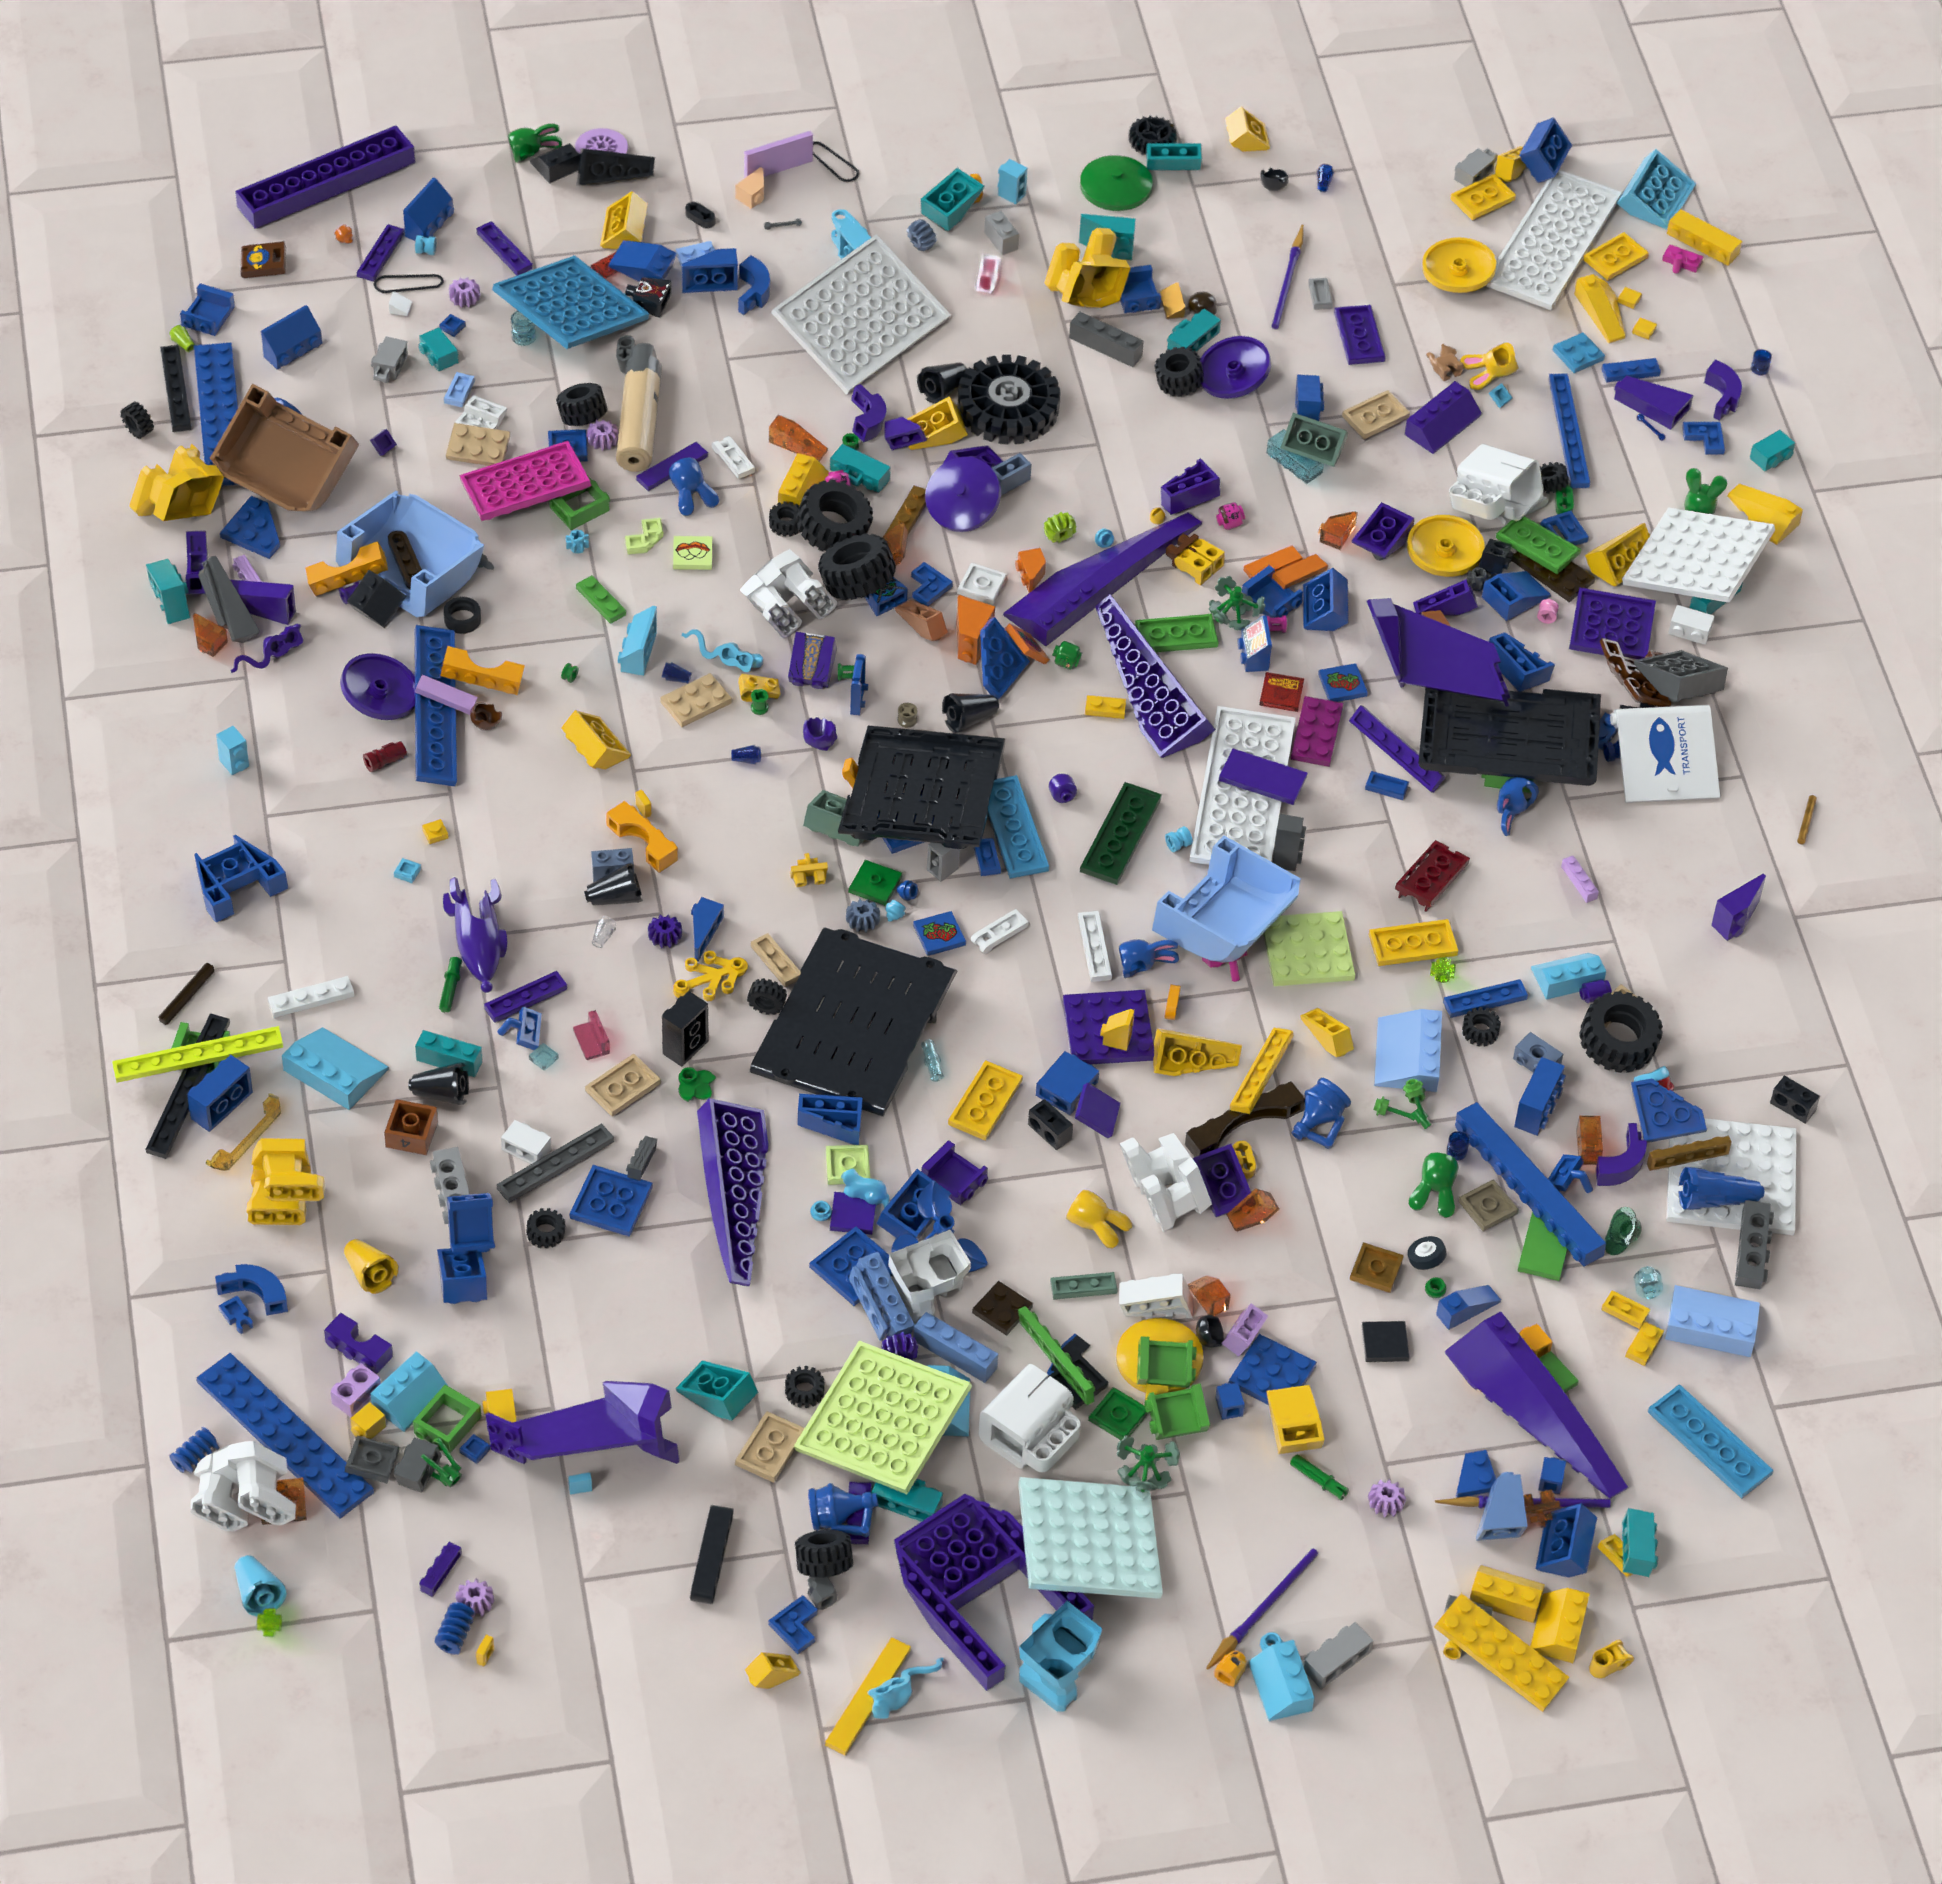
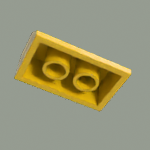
M631 191L607 207L600 246L602 248L618 249L623 240L642 242L648 203Z
M797 453L778 491V503L783 504V501H787V503L793 502V505L797 504L800 506L805 492L812 485L825 481V478L829 476V471L816 458Z
M575 710L561 727L566 733L565 737L575 744L576 750L587 759V764L594 769L606 770L631 756L629 751L599 716Z
M1480 1565L1472 1586L1470 1600L1493 1607L1494 1612L1534 1623L1545 1584Z
M1571 1588L1544 1593L1530 1647L1542 1656L1573 1663L1590 1593Z

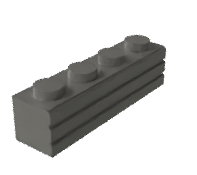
M645 1136L643 1140H640L639 1148H636L635 1156L631 1157L630 1164L626 1168L628 1178L641 1180L657 1149V1138Z

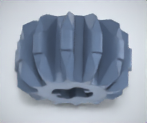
M924 219L915 220L907 228V236L910 238V242L919 251L929 250L937 241L933 228Z
M859 898L858 902L852 901L851 905L846 909V921L849 923L850 928H856L857 932L864 930L867 933L868 929L874 930L875 925H878L880 922V910L876 903H870L869 899L862 901Z

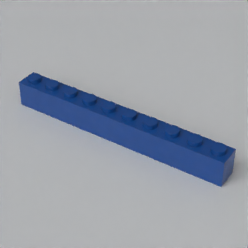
M1478 1102L1457 1112L1455 1122L1457 1131L1462 1133L1468 1139L1469 1144L1481 1153L1482 1158L1491 1164L1496 1174L1501 1175L1508 1187L1514 1190L1519 1195L1520 1200L1531 1208L1533 1214L1537 1218H1541L1547 1230L1555 1234L1560 1244L1571 1252L1572 1257L1576 1261H1579L1585 1267L1604 1256L1606 1242Z

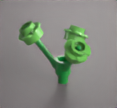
M1410 1079L1403 1087L1409 1102L1416 1103L1417 1109L1410 1114L1388 1106L1390 1100L1382 1096L1381 1099L1377 1098L1373 1109L1377 1111L1376 1116L1378 1114L1385 1116L1386 1111H1390L1413 1121L1416 1120L1418 1124L1421 1123L1424 1129L1428 1128L1432 1124L1427 1119L1428 1115L1421 1105V1102L1425 1099L1424 1092L1426 1091L1422 1087L1423 1083L1417 1079Z

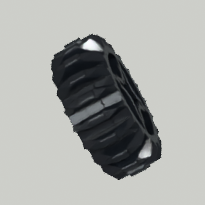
M1149 115L1146 118L1143 116L1142 119H1137L1136 122H1133L1129 130V143H1131L1132 148H1135L1136 152H1141V155L1146 154L1147 144L1177 142V132L1174 124H1171L1170 120L1165 121L1164 117L1158 118V116L1151 117Z

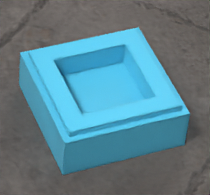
M402 858L394 871V877L413 883L421 870V864Z
M590 1473L568 1476L570 1495L592 1491Z

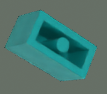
M439 327L419 335V350L422 354L426 355L431 366H435L438 371H442L458 364V350Z
M1778 430L1752 445L1750 459L1763 471L1775 468L1779 463L1793 456L1795 442L1783 431Z

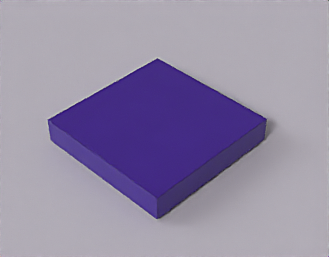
M1087 1082L1082 1088L1075 1119L1108 1139L1113 1135L1120 1102Z
M834 1192L830 1231L849 1232L854 1227H858L863 1233L872 1235L876 1204H869L864 1199L849 1197L843 1192Z

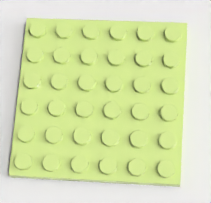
M859 1341L795 1443L794 1448L800 1453L908 1494L972 1388L971 1383Z

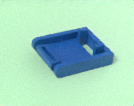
M863 654L856 655L851 683L850 715L860 716L861 708H865L863 695L864 691H868V684L865 683L866 656Z

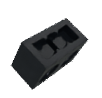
M1489 539L1483 550L1479 567L1495 574H1501L1504 569L1507 570L1514 554L1511 551L1512 544Z
M1784 1075L1773 1089L1770 1104L1806 1124L1817 1110L1820 1095Z
M1043 1099L1029 1109L1028 1125L1055 1150H1058L1072 1140L1073 1124L1047 1100Z

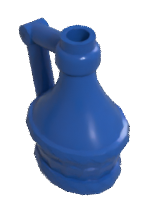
M1320 1078L1315 1086L1305 1091L1304 1115L1301 1121L1294 1125V1130L1291 1133L1300 1141L1307 1137L1330 1149L1345 1120L1342 1114L1345 1108L1351 1105V1100L1333 1082L1326 1078ZM1334 1122L1327 1138L1310 1131L1320 1124Z
M829 1483L827 1486L817 1490L814 1488L808 1490L810 1514L814 1530L831 1528V1530H838L852 1535H862L863 1537L870 1535L872 1509L878 1507L877 1493L865 1492L862 1495H854L834 1486L833 1483ZM864 1509L861 1526L842 1525L850 1515Z

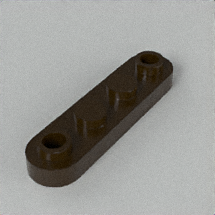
M393 531L388 535V545L407 588L411 589V578L422 569L407 535L402 531Z

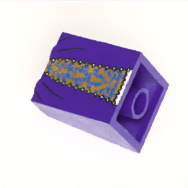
M796 632L788 674L789 682H792L795 686H804L806 684L816 689L828 688L837 651L835 637Z

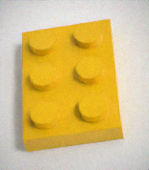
M1492 174L1452 193L1450 199L1471 220H1475L1515 201L1516 194L1495 174Z
M1623 232L1586 253L1583 260L1609 281L1647 259L1649 252Z

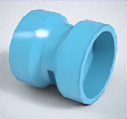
M417 235L415 253L422 254L424 252L428 255H435L436 237L424 238L422 235Z
M1185 826L1178 828L1177 832H1169L1165 835L1166 844L1172 852L1179 851L1182 846L1188 847L1193 843L1191 833Z

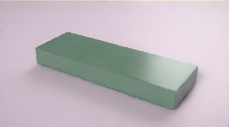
M1114 1272L1050 1278L1053 1300L1117 1294Z

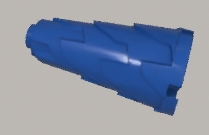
M1685 1167L1682 1170L1679 1185L1683 1186V1191H1678L1679 1201L1684 1210L1721 1207L1722 1205H1740V1203H1745V1200L1757 1202L1764 1197L1765 1192L1764 1186L1758 1181L1694 1167Z

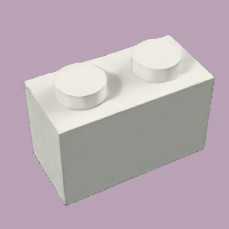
M1677 605L1668 634L1706 645L1712 629L1714 615Z
M514 1120L501 1137L502 1150L532 1164L548 1155L551 1151V1137L544 1132L531 1128L526 1123Z

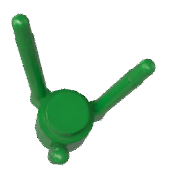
M437 1438V1442L450 1461L451 1466L446 1464L441 1468L424 1454L421 1455V1458L439 1472L438 1474L433 1472L432 1477L442 1482L445 1486L453 1487L462 1477V1474L459 1472L462 1467L455 1462L442 1440Z

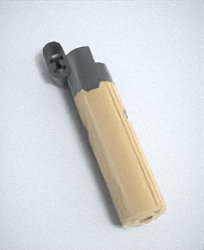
M625 335L618 340L616 352L620 371L625 374L616 461L623 469L639 472L649 468L652 463L662 367L656 357L652 344L640 343L636 345L632 336Z

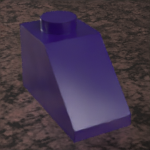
M904 417L885 421V440L891 450L927 441V437L920 425Z

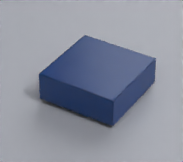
M452 314L439 324V328L453 337L466 326L465 321Z
M475 1434L459 1448L462 1455L476 1464L491 1450L490 1444Z

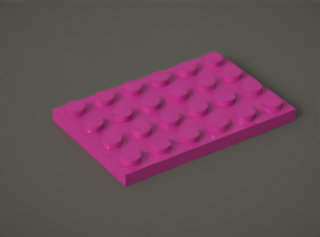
M568 441L459 475L461 483L481 521L491 520L503 514H509L522 508H528L531 505L547 502L550 499L563 497L569 493L591 487L590 479Z

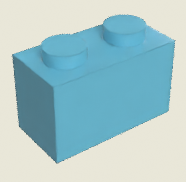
M1011 159L1002 164L998 170V196L1017 204L1026 195L1028 168Z
M231 726L216 734L219 761L231 775L249 767L247 743L238 730Z

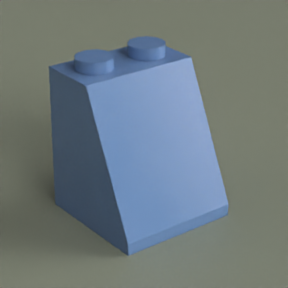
M1504 1472L1494 1482L1476 1534V1541L1519 1538L1527 1528L1520 1474L1514 1475L1513 1472Z

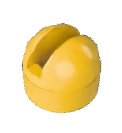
M1159 507L1152 509L1150 521L1154 524H1162L1165 521L1164 510Z
M1449 1640L1444 1646L1443 1653L1447 1658L1455 1660L1460 1658L1462 1649Z

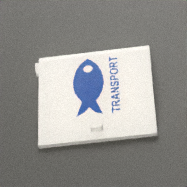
M1709 705L1615 709L1614 713H1611V725L1618 729L1625 803L1720 798L1712 716Z

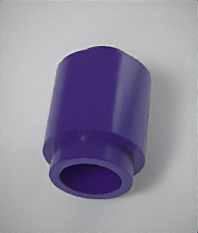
M1603 979L1583 983L1579 989L1580 997L1586 1003L1594 1002L1596 998L1602 997L1603 994L1612 993L1609 981Z

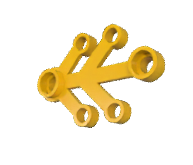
M706 951L704 953V962L708 965L716 964L723 966L717 969L698 964L695 958H688L685 961V969L689 972L696 971L704 975L689 981L682 979L676 981L673 985V993L679 998L684 996L690 989L710 982L709 986L703 990V998L706 1001H713L721 978L729 974L728 979L722 982V992L731 994L734 991L737 977L743 976L748 969L746 960L740 957L728 960L717 957L714 951Z

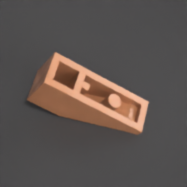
M908 600L895 607V611L925 639L937 641L941 636L948 633L942 612L913 600Z

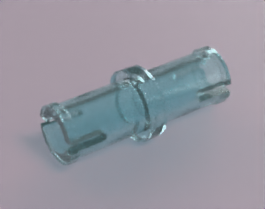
M930 1039L925 1040V1042L921 1043L925 1056L924 1064L928 1067L931 1081H939V1077L940 1079L944 1077L940 1066V1056L936 1053L934 1041Z

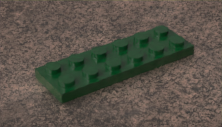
M1124 782L1080 866V872L1118 885L1162 799V794Z

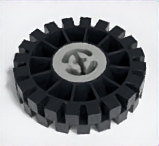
M1011 354L1002 355L1001 362L998 361L996 356L987 357L986 364L982 360L974 363L973 369L969 367L964 372V378L961 377L958 388L957 406L966 428L971 426V432L976 436L984 432L983 439L993 442L994 438L999 436V444L1008 445L1009 437L1013 438L1014 445L1023 444L1024 435L1030 442L1038 439V432L1041 435H1045L1050 430V426H1054L1059 415L1060 387H1058L1056 377H1051V371L1046 366L1040 369L1041 363L1034 359L1026 365L1027 357L1020 355L1017 356L1015 362H1012Z

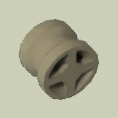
M903 703L898 707L897 720L900 726L910 728L917 723V707L914 704Z

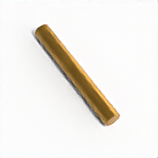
M1810 795L1808 798L1797 839L1799 844H1804L1806 841L1817 797L1814 795Z

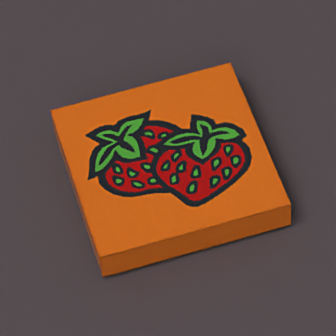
M1010 623L1005 627L1007 633L1025 655L1043 664L1050 660L1030 633Z

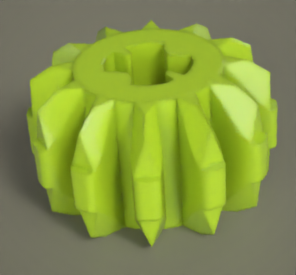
M1068 512L1054 514V516L1047 518L1048 521L1044 522V533L1052 543L1066 541L1077 532L1075 519Z

